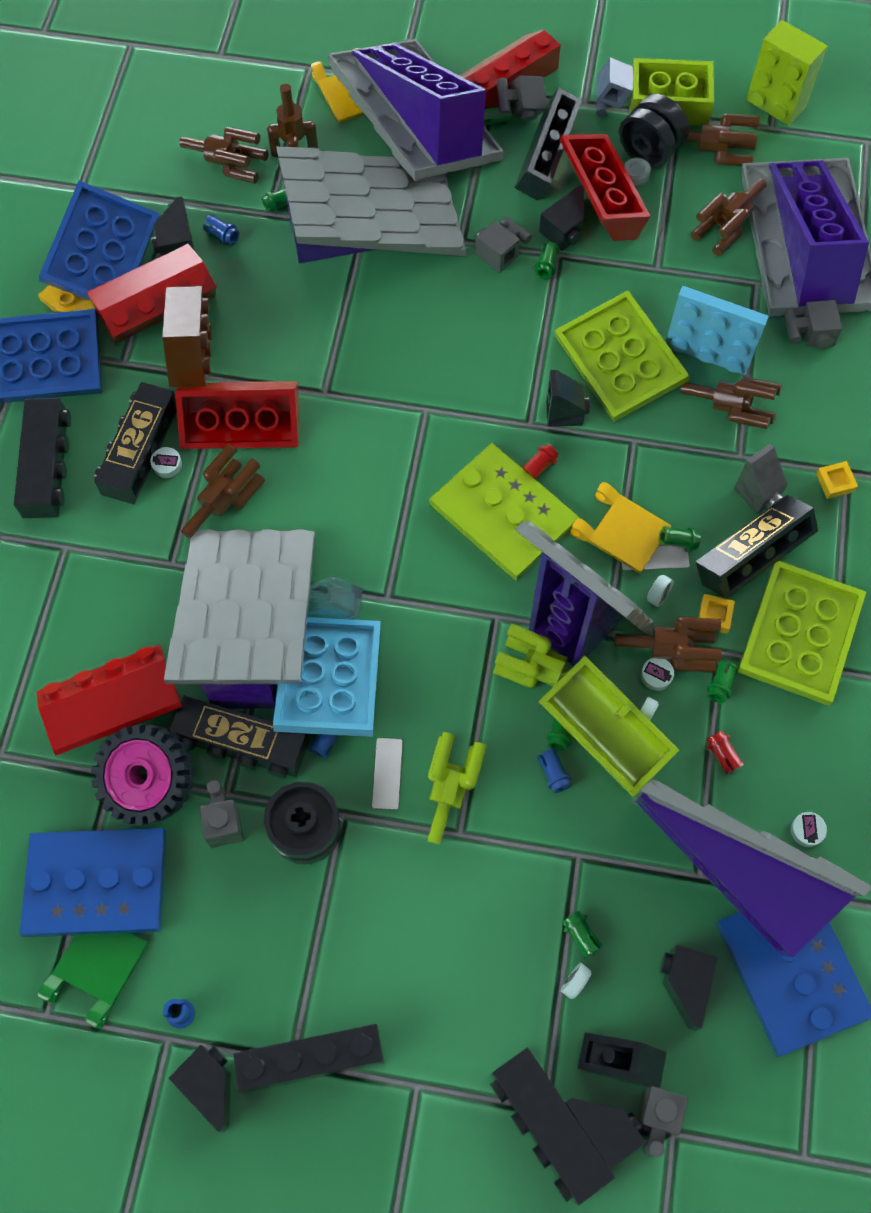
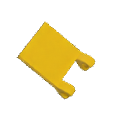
M321 62L311 64L313 70L312 78L318 84L338 124L365 115L351 99L349 91L335 75L327 77Z
M602 482L597 488L595 498L602 503L612 505L596 530L586 521L578 518L573 523L570 533L573 537L592 544L640 574L659 546L660 530H662L663 526L671 527V525L620 495L610 484Z

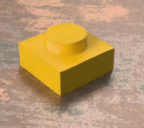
M847 461L821 467L816 472V476L827 499L853 493L858 488V484Z
M704 594L698 618L721 619L720 632L727 634L731 626L735 601Z

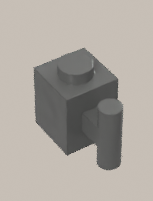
M519 76L509 85L507 78L497 79L500 114L510 113L511 107L512 117H521L523 121H531L537 119V116L547 109L544 76Z
M506 216L500 224L494 221L487 228L483 227L478 232L475 239V254L500 273L518 257L519 242L528 244L532 235Z
M836 300L807 302L802 316L797 318L796 311L793 308L784 311L791 344L799 343L802 340L801 333H804L806 347L826 348L835 345L842 331Z
M210 781L207 784V790L210 794L211 804L200 806L206 842L213 848L244 841L239 808L233 799L226 801V793L218 781Z
M654 1086L645 1088L638 1120L642 1126L649 1128L647 1141L643 1145V1151L647 1156L660 1157L663 1155L665 1150L663 1144L666 1134L680 1136L688 1097Z

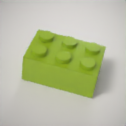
M781 20L763 39L746 100L776 119L790 125L807 107L828 46Z
M633 58V92L629 96V114L647 95L660 94L667 96L679 105L684 111L689 125L703 126V124H709L714 106L713 61Z

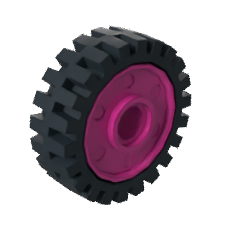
M135 725L120 729L119 732L111 734L108 737L110 740L104 741L99 748L102 751L96 753L94 757L97 765L92 766L91 774H96V780H91L92 788H98L99 792L95 794L97 801L103 800L104 804L101 807L106 812L111 811V816L116 820L123 819V823L136 825L155 823L172 816L173 813L183 807L182 803L188 800L190 796L188 791L193 789L195 782L191 781V776L195 775V768H191L190 762L194 760L192 754H187L186 752L188 746L185 742L179 741L180 737L176 733H170L169 729L158 727L157 725ZM142 766L145 767L148 773L146 782H143L139 776Z

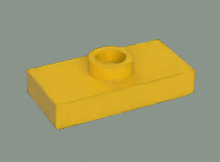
M50 285L38 294L40 301L56 313L95 309L89 300Z

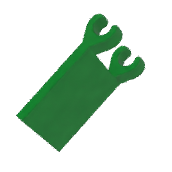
M132 933L75 935L52 974L40 987L38 996L43 1001L53 1004L60 995L64 982L99 999L89 1011L86 1021L92 1027L101 1029L105 1025L114 1003L145 952L149 942Z

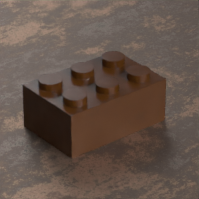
M202 286L166 287L162 339L169 387L205 386L206 374H211L212 326L208 321L210 314L209 299L203 298Z

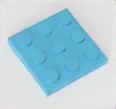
M682 286L666 343L675 352L685 353L703 362L726 368L730 372L746 375L769 316Z

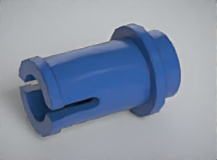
M212 214L207 216L204 222L211 226L203 224L204 231L220 238L224 245H233L237 242L239 230H237L236 225L232 223L227 224Z
M318 734L308 749L318 756L327 759L339 735Z
M555 748L542 752V755H538L537 758L548 778V788L552 789L554 793H559L572 786L570 782L572 776L566 773Z
M171 999L165 1004L163 1015L167 1017L169 1024L181 1029L186 1028L193 1022L195 1009L187 1000ZM182 1008L180 1016L176 1018V1011Z

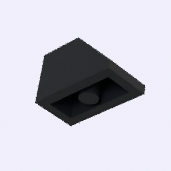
M578 185L541 213L539 232L550 242L557 244L561 251L569 245H575L582 237L584 222L583 185Z
M182 196L177 197L154 224L156 236L151 237L155 254L160 253L161 257L187 244L194 250Z
M550 370L546 396L548 427L583 426L585 414L590 413L589 396L584 397L583 385L557 370Z
M675 945L670 950V953H664L661 961L660 973L665 974L663 985L688 1029L697 1031L703 1026L718 958Z
M585 1032L578 1069L635 1085L660 1088L667 1052L638 1041Z
M200 1045L169 1077V1080L218 1132H225L229 1127L231 1072L224 1066L228 1059L214 1045L210 1050Z
M574 1098L565 1101V1104L609 1169L646 1143L640 1135L644 1132V1128L632 1112L627 1115L624 1109Z

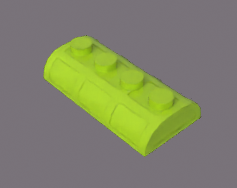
M586 656L571 668L538 701L632 797L679 751Z

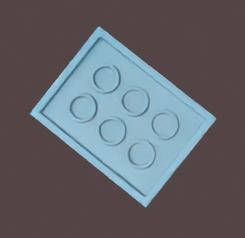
M307 617L301 684H278L273 721L274 732L373 737L381 621Z

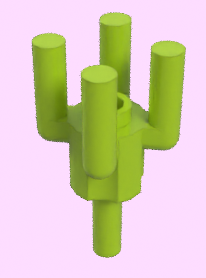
M511 623L507 632L508 638L505 646L526 654V658L523 661L499 651L495 660L496 666L493 674L528 688H533L538 680L554 686L570 669L564 667L568 657L550 651L551 640Z
M443 732L442 736L438 738L428 772V779L434 782L429 801L435 802L438 805L427 842L436 845L441 843L450 808L461 809L465 792L476 786L487 748L486 744L474 742V745L469 747L464 768L450 764L448 760L455 735Z

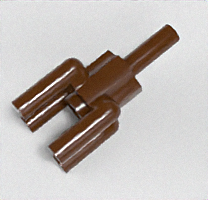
M286 83L280 86L282 104L276 109L278 124H271L267 127L270 152L273 157H278L276 147H280L279 138L287 142L288 147H299L298 141L306 135L308 148H318L315 123L312 121L303 122L302 109L293 102L291 86Z
M724 114L721 117L720 125L703 124L702 132L689 131L685 142L700 143V151L716 152L715 162L719 165L742 166V163H753L754 156L727 154L728 148L755 150L757 133L731 131V125L758 128L760 116Z
M232 127L224 129V137L212 135L211 137L207 136L205 141L182 136L179 140L180 147L204 152L203 156L207 162L223 165L222 172L224 176L254 184L259 179L258 173L235 168V165L247 168L250 164V158L267 161L269 156L268 150L238 143V141L258 145L260 142L259 133Z
M760 178L745 193L742 191L739 193L733 192L728 198L726 194L719 193L696 215L700 224L691 232V237L695 241H699L714 225L718 224L721 227L718 233L722 239L712 248V251L715 255L721 256L742 235L740 225L752 213L754 206L751 201L767 187L766 181Z
M744 377L736 383L719 381L717 388L686 382L682 385L681 393L713 400V409L729 412L728 420L731 422L768 429L769 424L773 425L776 413L751 408L753 398L756 396L774 400L776 395L780 396L782 384Z
M227 444L203 472V477L209 484L197 497L198 502L202 506L183 527L181 532L186 537L191 538L211 514L221 517L230 505L237 510L242 509L265 482V479L256 473L261 467L257 461L251 459L233 479L232 477L242 465L234 458L229 462L237 451L232 445Z
M678 617L675 620L674 628L654 627L652 636L615 634L614 646L651 649L652 658L671 659L670 664L675 671L715 673L716 662H721L722 650L693 647V642L714 644L715 632H720L721 619Z

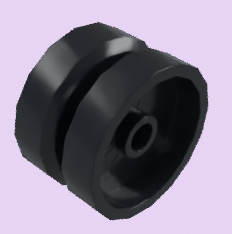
M651 94L647 95L620 123L618 133L624 150L631 158H642L650 164L651 168L661 167L673 155L674 151L686 141L690 130L684 111L675 101L664 95Z
M294 782L283 786L270 798L266 806L264 827L268 838L276 851L284 859L295 864H313L325 859L335 850L341 837L342 821L334 798L323 787L312 782ZM306 820L307 825L299 827L300 822Z

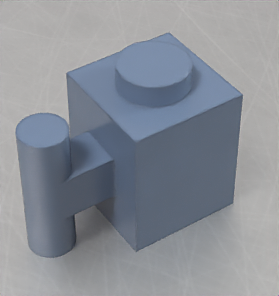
M609 58L598 73L597 116L604 117L607 114V105L620 109L633 92V66Z

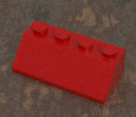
M545 30L526 34L459 76L486 89L485 109L499 106L497 79L507 78L509 85L519 76H544L545 78L559 67L561 44Z
M608 134L561 135L559 140L601 223L612 240H637L651 216Z
M187 244L88 291L87 295L114 344H117L164 321L166 287L202 286L203 298L209 299L216 295L217 286L202 259Z
M298 381L205 383V386L178 387L175 390L180 449L224 448L227 444L232 445L234 448H284L299 446L300 409Z
M160 644L153 647H143L135 654L122 659H112L101 667L90 671H81L70 679L59 683L47 684L41 690L36 691L38 710L55 756L119 732L120 729L137 725L182 707L176 684H166L164 681L167 659Z

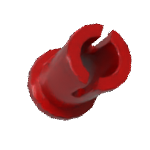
M550 444L540 446L538 453L527 464L523 465L522 469L536 480L550 465L557 463L559 454Z
M720 731L706 740L709 745L707 750H712L727 775L743 766L744 763L728 739L731 737Z

